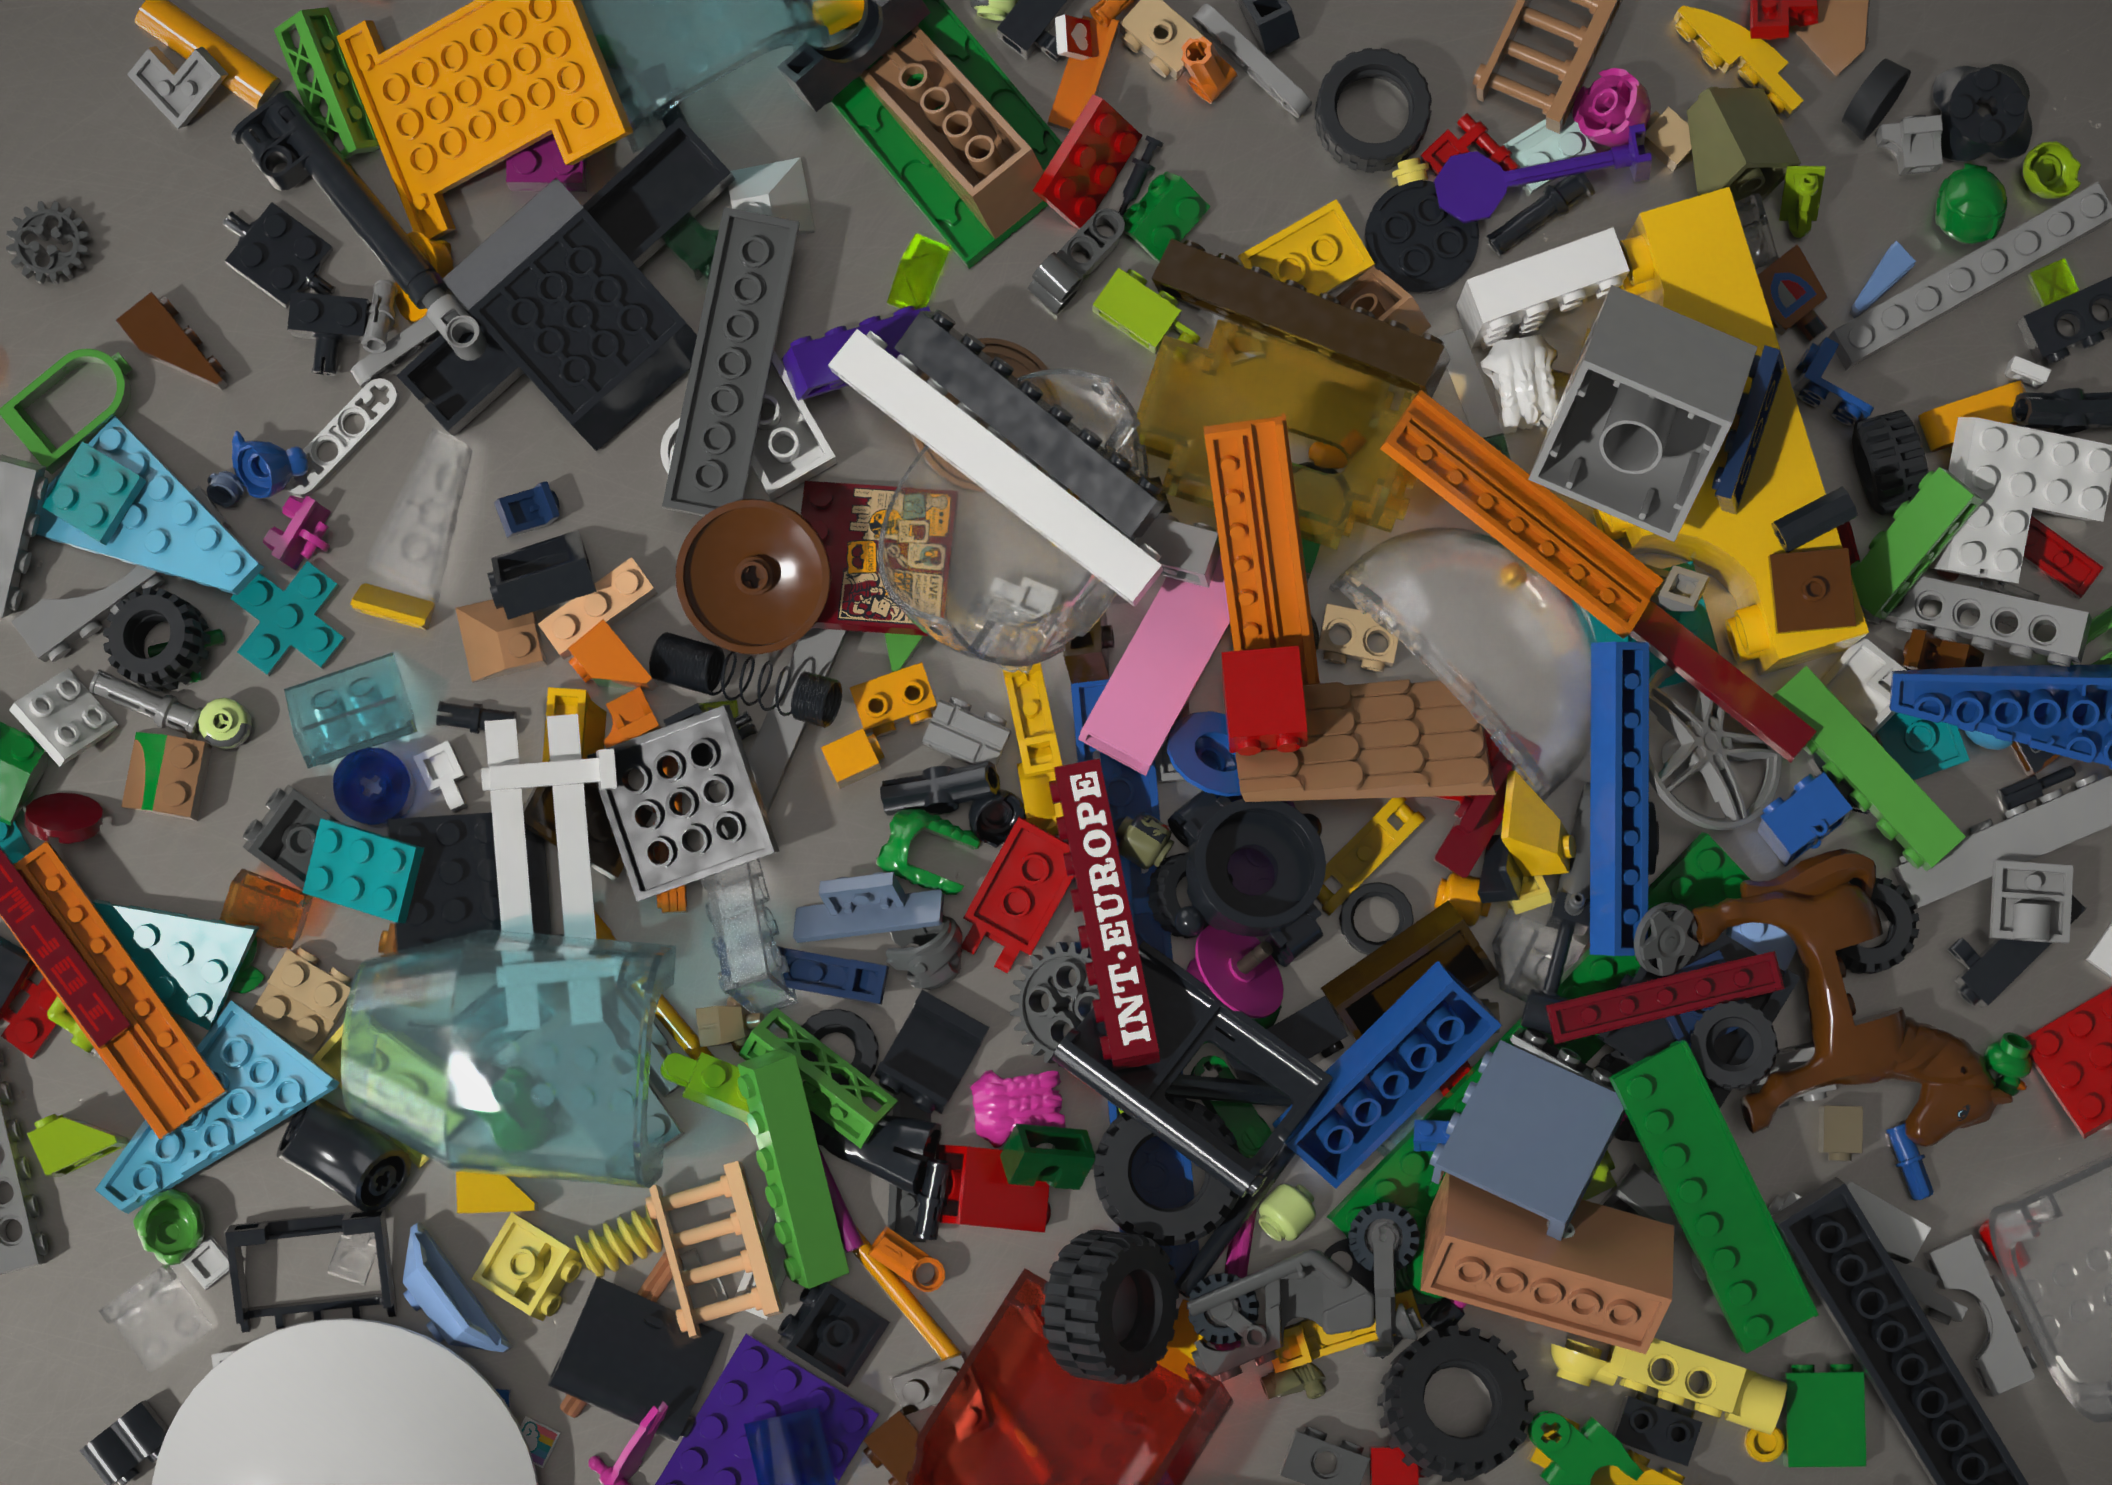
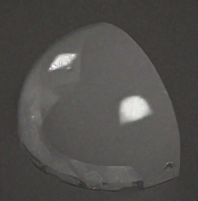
M1075 369L1042 370L1017 378L1022 383L1027 380L1037 386L1044 393L1041 398L1050 406L1057 404L1067 410L1073 416L1071 422L1080 430L1087 428L1097 434L1103 440L1100 446L1110 454L1115 451L1127 458L1132 463L1130 470L1140 478L1143 475L1149 477L1147 449L1145 445L1140 444L1136 429L1140 425L1135 409L1112 378ZM979 416L975 419L986 429L990 426ZM1009 440L1005 443L1017 453L1020 450ZM927 445L921 450L903 476L886 511L878 544V565L883 586L889 597L928 636L945 647L972 659L1015 667L1033 665L1050 659L1065 651L1064 645L1077 635L1083 637L1103 616L1117 595L1115 591L1061 549L1053 546L1044 536ZM1039 464L1036 466L1046 476L1050 474ZM1097 513V515L1101 517L1103 520H1105L1108 524L1110 523L1101 514ZM1128 537V539L1134 543L1135 538Z
M1432 527L1408 531L1386 539L1369 549L1330 585L1329 589L1332 593L1338 588L1362 614L1365 615L1368 612L1376 623L1391 635L1394 634L1452 692L1470 714L1491 735L1490 738L1502 754L1514 764L1512 770L1516 771L1543 801L1557 790L1580 766L1591 748V643L1596 642L1582 610L1573 599L1495 538L1473 530L1450 527Z

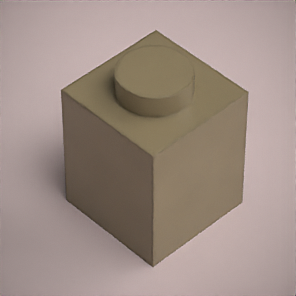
M1819 1106L1818 1153H1828L1829 1161H1852V1154L1862 1153L1863 1106Z

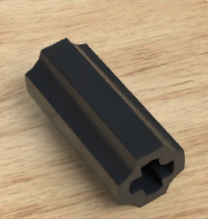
M1842 486L1774 521L1771 525L1781 547L1788 553L1856 518L1858 513L1849 493Z

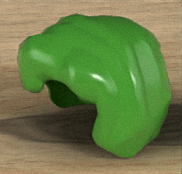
M173 1188L158 1192L145 1202L133 1220L143 1249L147 1252H153L157 1260L165 1265L180 1264L192 1249L202 1244L205 1236V1222L200 1204L195 1202L187 1193Z

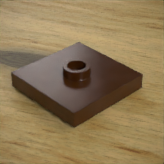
M1848 548L1771 554L1768 556L1776 634L1852 628L1856 626Z

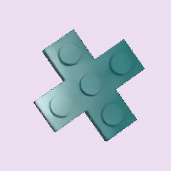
M308 561L284 591L259 573L238 595L233 594L230 598L260 621L237 653L268 676L272 674L292 647L323 669L346 640L345 637L317 617V614L338 589L339 585Z

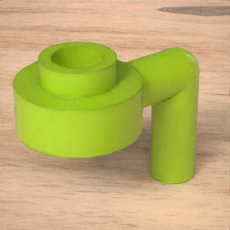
M57 996L47 1012L48 1019L74 1035L70 1042L91 1053L94 1048L71 1014L66 1012V1007Z

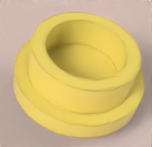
M1418 157L1398 162V170L1392 172L1393 178H1397L1398 185L1402 186L1414 181L1428 180L1427 170L1430 167L1429 163L1421 164Z

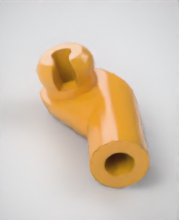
M1352 431L1340 445L1324 444L1321 441L1313 443L1309 448L1308 455L1314 461V464L1320 468L1340 469L1345 467L1364 447L1366 441L1358 433Z

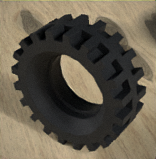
M1456 1325L1449 1326L1443 1331L1438 1332L1437 1329L1428 1332L1418 1340L1416 1339L1390 1363L1392 1365L1390 1370L1383 1375L1380 1384L1384 1385V1390L1378 1396L1377 1406H1383L1384 1416L1379 1420L1381 1429L1388 1427L1392 1439L1387 1443L1391 1449L1398 1446L1405 1454L1401 1461L1407 1466L1415 1463L1422 1467L1420 1474L1428 1478L1433 1474L1442 1476V1481L1452 1482L1456 1478H1464V1481H1468L1483 1473L1490 1472L1515 1453L1514 1450L1527 1437V1434L1524 1433L1526 1426L1533 1421L1534 1413L1528 1412V1403L1534 1400L1533 1390L1526 1391L1524 1380L1529 1377L1526 1368L1519 1371L1513 1363L1517 1354L1512 1349L1507 1353L1500 1349L1498 1344L1501 1339L1494 1335L1489 1339L1479 1336L1480 1329L1471 1327L1467 1331H1459V1327ZM1457 1367L1469 1370L1479 1377L1488 1389L1492 1403L1490 1419L1484 1429L1476 1435L1462 1438L1447 1435L1437 1428L1427 1415L1424 1403L1426 1385L1432 1375L1441 1369Z

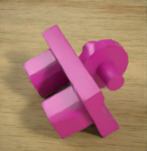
M292 495L289 496L283 506L282 513L292 519L285 532L275 526L269 529L263 539V543L272 551V556L296 570L304 557L307 559L311 558L316 548L325 552L330 548V545L323 541L322 538L329 528L324 523L331 511L309 496H306L305 499Z

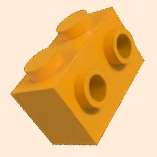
M922 662L849 687L865 733L873 732L875 737L896 731L895 724L910 720L911 725L929 720L933 717L931 712L937 708Z

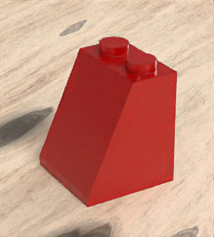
M1299 646L1221 652L1222 687L1230 753L1238 752L1240 755L1251 756L1260 753L1261 750L1277 749L1280 752L1287 753L1297 751L1300 747H1307V721Z
M938 1145L936 1151V1159L952 1163L945 1193L948 1201L947 1206L942 1209L940 1223L1045 1233L1046 1225L1051 1216V1206L1048 1202L1050 1185L1044 1181H1036L1034 1186L1008 1184L1000 1157L1002 1150Z

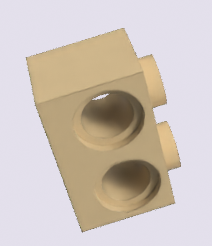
M1327 604L1316 653L1324 654L1323 660L1327 662L1346 664L1347 659L1362 662L1361 668L1384 672L1385 666L1392 668L1394 664L1403 618ZM1336 626L1345 627L1350 633V641L1345 645H1336L1330 640L1329 631ZM1375 633L1381 634L1387 639L1388 648L1381 653L1373 652L1367 645V638Z

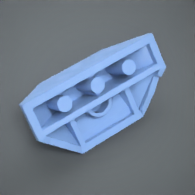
M422 1223L413 1225L410 1229L402 1281L408 1290L403 1295L415 1311L422 1308L431 1320L426 1326L439 1343L445 1339L448 1345L496 1352H507L513 1348Z

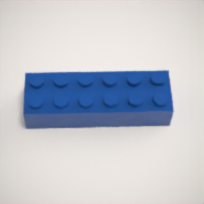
M1437 961L1325 1071L1333 1077L1332 1081L1285 1144L1336 1189L1502 1026L1501 1023L1479 998ZM1292 1105L1272 1123L1275 1129L1292 1108Z

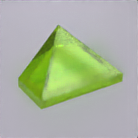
M915 233L899 262L887 304L898 309L907 306H914L915 310L927 307L951 247Z

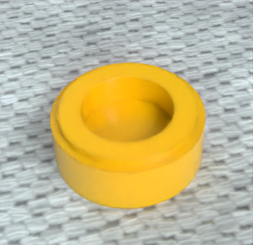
M1776 1426L1771 1435L1749 1428L1744 1438V1446L1750 1457L1760 1462H1771L1777 1459L1783 1452L1785 1445L1784 1436Z

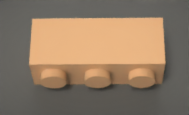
M632 557L595 583L597 592L570 600L538 623L564 660L572 655L567 648L601 620L604 619L611 627L658 594Z

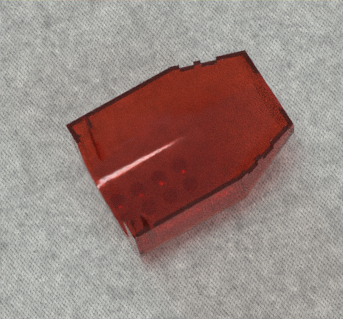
M1024 1268L919 1432L915 1444L917 1452L912 1471H908L906 1483L908 1485H1183L1234 1404V1401L1221 1381L1190 1363L1184 1369L1188 1374L1189 1380L1171 1372L1158 1363V1366L1151 1373L1145 1375L1144 1378L1134 1383H1127L1126 1385L1071 1376L1057 1364L1056 1358L1050 1354L1047 1347L1049 1340L1043 1335L1042 1326L1045 1325V1318L1041 1316V1305L1045 1304L1046 1294H1043L1045 1283L1048 1281Z

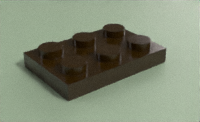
M596 782L584 783L590 867L615 880L622 872L624 863ZM552 786L534 787L523 807L524 826L557 847ZM643 807L640 817L646 825L653 812Z

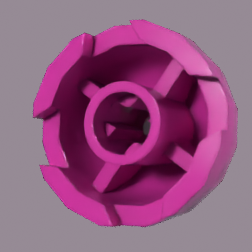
M1611 68L1602 70L1598 73L1602 77L1594 81L1589 88L1583 86L1580 89L1574 102L1573 119L1578 123L1580 131L1591 141L1599 145L1614 147L1628 144L1629 126L1645 123L1646 128L1650 119L1651 103L1648 92L1633 75L1624 69Z

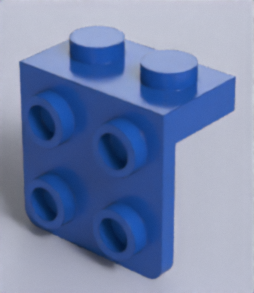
M1825 337L1819 345L1812 343L1809 349H1806L1796 366V369L1801 371V374L1793 389L1800 392L1798 397L1802 401L1814 407L1822 404L1833 411L1832 416L1836 420L1852 426L1853 422L1867 419L1874 408L1821 378L1839 346L1835 341Z

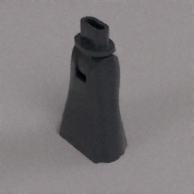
M809 1110L817 1143L823 1146L829 1153L915 1196L918 1195V1192L922 1191L927 1159L935 1157L941 1139V1124L915 1118L887 1115L877 1125L869 1141L860 1149Z

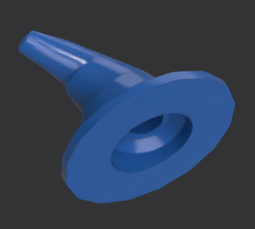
M1214 711L1196 712L1178 720L1169 732L1167 753L1174 769L1188 783L1207 793L1214 794L1217 799L1220 796H1225L1231 802L1237 801L1238 796L1242 794L1240 791L1236 753H1230L1226 715Z

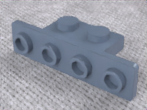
M877 872L866 876L839 877L834 880L820 881L819 895L824 904L803 906L796 909L793 938L797 943L939 926L942 924L944 894L940 889L905 894L894 872Z

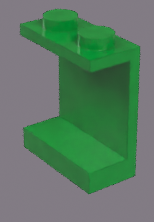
M1792 1364L1791 1372H1781V1380L1787 1383V1450H1783V1466L1865 1467L1864 1372L1854 1371L1853 1364H1830V1372H1815V1364Z

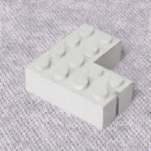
M1614 227L1467 279L1456 309L1471 349L1481 346L1483 351H1487L1493 347L1495 342L1506 338L1507 335L1517 333L1518 338H1522L1540 331L1539 326L1543 324L1548 312L1552 309L1560 307L1561 312L1572 310L1581 306L1583 299L1596 294L1597 299L1605 298L1611 285L1616 287L1623 285L1630 270Z
M1958 417L1948 471L1984 501L1931 563L1930 568L1997 582L2018 584L2032 510L2084 521H2104L2112 479V445L1977 417Z

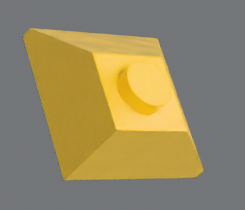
M1509 771L1501 832L1503 843L1525 877L1569 873L1570 859L1574 858L1576 854L1574 836L1569 835L1561 820L1516 771Z

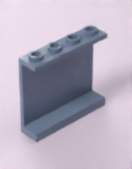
M1500 1040L1494 1053L1490 1051L1485 1053L1478 1072L1482 1073L1478 1083L1470 1082L1462 1099V1103L1466 1104L1462 1114L1457 1112L1453 1114L1446 1130V1134L1450 1135L1445 1145L1438 1143L1429 1163L1435 1167L1432 1182L1439 1185L1444 1173H1449L1550 1220L1546 1235L1561 1241L1624 1117L1625 1110L1616 1092Z

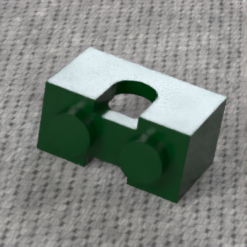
M1015 1124L1000 1154L1008 1184L1034 1186L1036 1181H1044L1054 1188L1073 1190L1081 1189L1096 1158L1087 1130L1028 1124ZM1042 1143L1053 1144L1052 1149L1037 1148L1036 1146Z

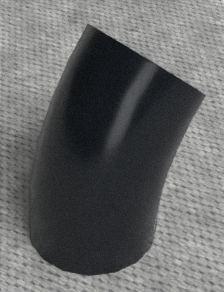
M323 1098L316 1100L293 1115L280 1141L276 1155L278 1158L317 1179L363 1212L378 1211L392 1202L404 1188L411 1170V1160L407 1152L367 1124Z

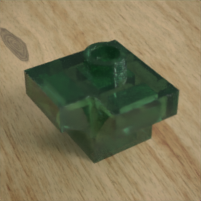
M691 216L664 242L667 249L697 281L703 276L707 279L709 278L719 230L706 229Z

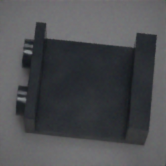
M922 990L884 1060L879 1063L874 1077L880 1079L879 1085L887 1091L897 1095L901 1091L912 1097V1103L919 1109L931 1114L935 1110L942 1114L983 1043L990 1027Z

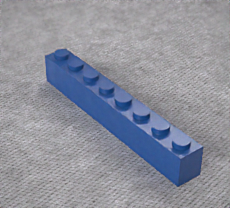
M1649 642L1591 643L1590 954L1635 956V933L1641 919L1648 912ZM1648 931L1646 933L1645 940L1648 939Z

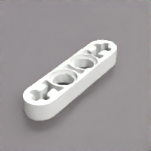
M378 378L367 383L303 449L307 458L310 456L315 464L324 470L318 474L313 469L307 475L310 483L306 487L299 484L294 488L292 485L296 480L294 477H291L285 486L290 493L298 497H306L313 494L395 410L398 405L399 395L397 389L390 381ZM388 388L387 397L389 402L386 405L378 402L371 409L373 413L377 414L372 420L368 413L358 405L364 401L366 406L369 407L375 400L372 392L375 389L384 391ZM351 414H360L364 418L365 426L358 434H349L344 429V421ZM326 441L334 442L338 446V455L329 462L320 460L317 455L318 447Z

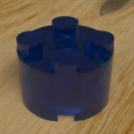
M365 748L348 754L339 763L333 776V791L338 807L346 816L361 825L382 828L387 827L386 821L388 819L403 818L409 811L415 796V780L408 766L393 753L382 748ZM380 778L379 786L382 788L379 794L372 793L368 797L370 790L366 787L369 781L376 783Z

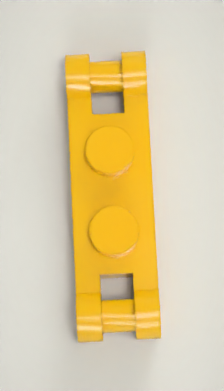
M1405 797L1391 798L1326 864L1324 882L1317 899L1323 904L1322 909L1329 916L1426 819L1419 810L1415 813L1405 803L1407 800ZM1393 813L1404 823L1398 831L1387 821ZM1331 876L1342 886L1335 894L1324 884Z

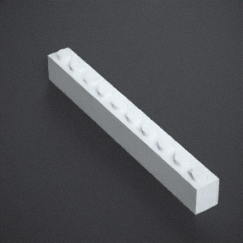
M856 329L828 364L835 375L1134 607L1138 604L1164 571L1162 565L1158 562L1161 556L1145 543H1142L1140 547L1135 545L1128 539L1127 535L1111 522L1108 524L1097 515L1098 512L1081 498L1077 500L1066 491L1068 488L1051 474L1046 476L1037 469L1036 466L1038 464L1024 452L1019 450L1017 453L1005 443L1008 439L993 427L989 426L986 429L975 420L978 415L962 402H959L956 406L945 397L948 391L931 377L925 382L917 376L915 372L918 368L910 360L901 354L894 358L885 351L888 344L872 331L865 335Z

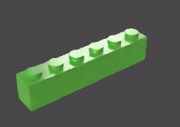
M1807 666L1773 695L1775 699L1817 731L1811 741L1804 747V750L1810 755L1816 752L1826 763L1822 766L1826 774L1837 784L1841 781L1846 784L1852 791L1849 797L1853 803L1863 812H1866L1868 809L1879 820L1876 823L1877 828L1887 839L1892 841L1895 838L1905 848L1902 854L1913 867L1919 869L1922 866L1925 871L1930 870L1966 837Z
M777 1049L739 1063L740 1077H738V1087L742 1096L747 1100L750 1112L747 1114V1122L751 1132L756 1136L759 1148L756 1151V1158L760 1168L765 1172L768 1184L765 1188V1194L770 1206L775 1211L777 1223H775L774 1229L779 1242L784 1247L786 1259H784L783 1264L788 1278L792 1282L810 1289L848 1274L849 1269L795 1054Z

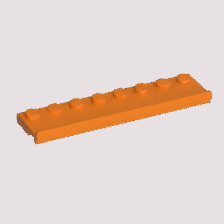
M1422 390L1413 397V400L1380 447L1388 456L1622 639L1632 632L1650 603L1651 596L1663 582L1660 576L1549 489L1528 480L1530 475Z
M1282 413V416L1204 426L1234 651L1299 646L1303 685L1320 684L1286 415Z
M46 841L14 865L133 1026L100 1049L7 923L6 925L160 1140H163L228 1091L50 842Z

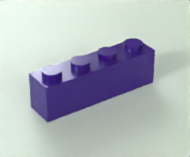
M907 306L894 312L893 317L881 320L880 316H873L860 322L859 327L847 330L846 326H839L827 331L824 334L825 337L813 340L811 336H805L793 341L790 344V349L781 360L797 400L800 401L849 386L831 371L828 364L856 329L865 335L869 331L875 333L888 344L885 351L894 358H897L901 353L894 347L919 312L930 311L929 306L915 310L914 306Z

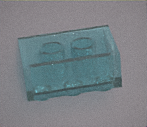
M393 652L284 689L293 736L308 769L328 764L341 757L356 752H363L371 747L391 740L402 739L409 734L418 732L413 709Z

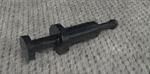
M1148 135L1145 140L1149 143L1141 160L1134 157L1132 159V163L1135 166L1122 192L1124 194V201L1118 211L1122 217L1130 201L1136 200L1148 172L1155 171V167L1149 163L1157 146L1162 148L1164 144Z

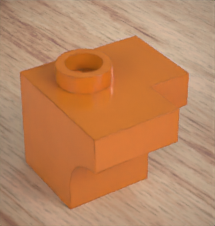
M640 687L606 704L612 716L613 725L610 734L602 741L605 747L608 748L662 728Z

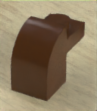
M1913 628L1911 637L1904 646L1903 666L1906 667V670L1982 667L1985 653L1969 644L1941 640L1926 630Z

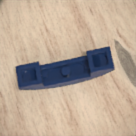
M743 940L736 978L882 1005L889 966Z

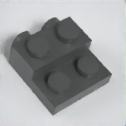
M287 785L284 791L277 788L271 794L265 805L270 810L260 822L255 819L247 827L243 834V838L247 840L243 848L303 890L320 818L340 821L293 787Z

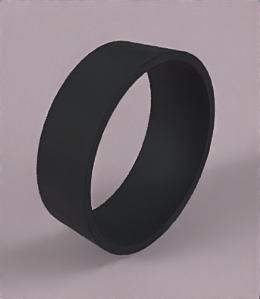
M1886 58L1882 60L1853 97L1843 116L1842 122L1861 140L1868 138L1900 96L1910 77L1911 70Z

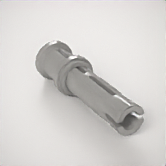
M98 670L95 673L89 687L90 693L105 697L117 704L153 718L154 723L158 727L165 728L168 726L186 734L187 739L195 740L199 735L198 720L203 709L202 707L196 710L178 702L176 696L165 695L162 697L158 694L156 695L102 670Z

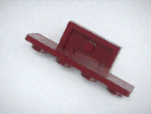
M1517 730L1510 731L1491 762L1496 795H1471V797L1464 796L1453 814L1458 818L1434 856V860L1462 878L1468 877L1503 820L1509 771H1516L1526 782L1544 753L1545 749L1543 746Z

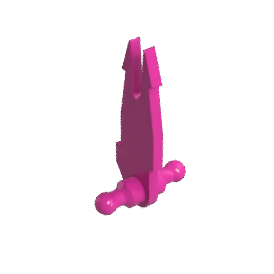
M662 1401L659 1408L654 1405L644 1417L639 1428L613 1467H607L599 1456H592L589 1459V1468L599 1474V1481L603 1485H631L628 1480L637 1472L643 1462L641 1459L650 1446L661 1421L665 1418L669 1406L664 1401Z

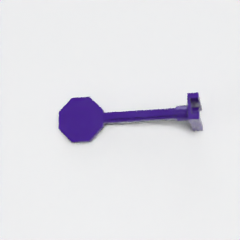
M1645 123L1629 126L1628 144L1611 147L1609 151L1510 171H1503L1500 165L1478 151L1450 156L1434 179L1439 208L1459 221L1469 223L1491 218L1506 196L1507 189L1511 187L1614 167L1615 170L1630 167L1634 182L1649 180L1652 156L1651 153H1646L1644 147Z

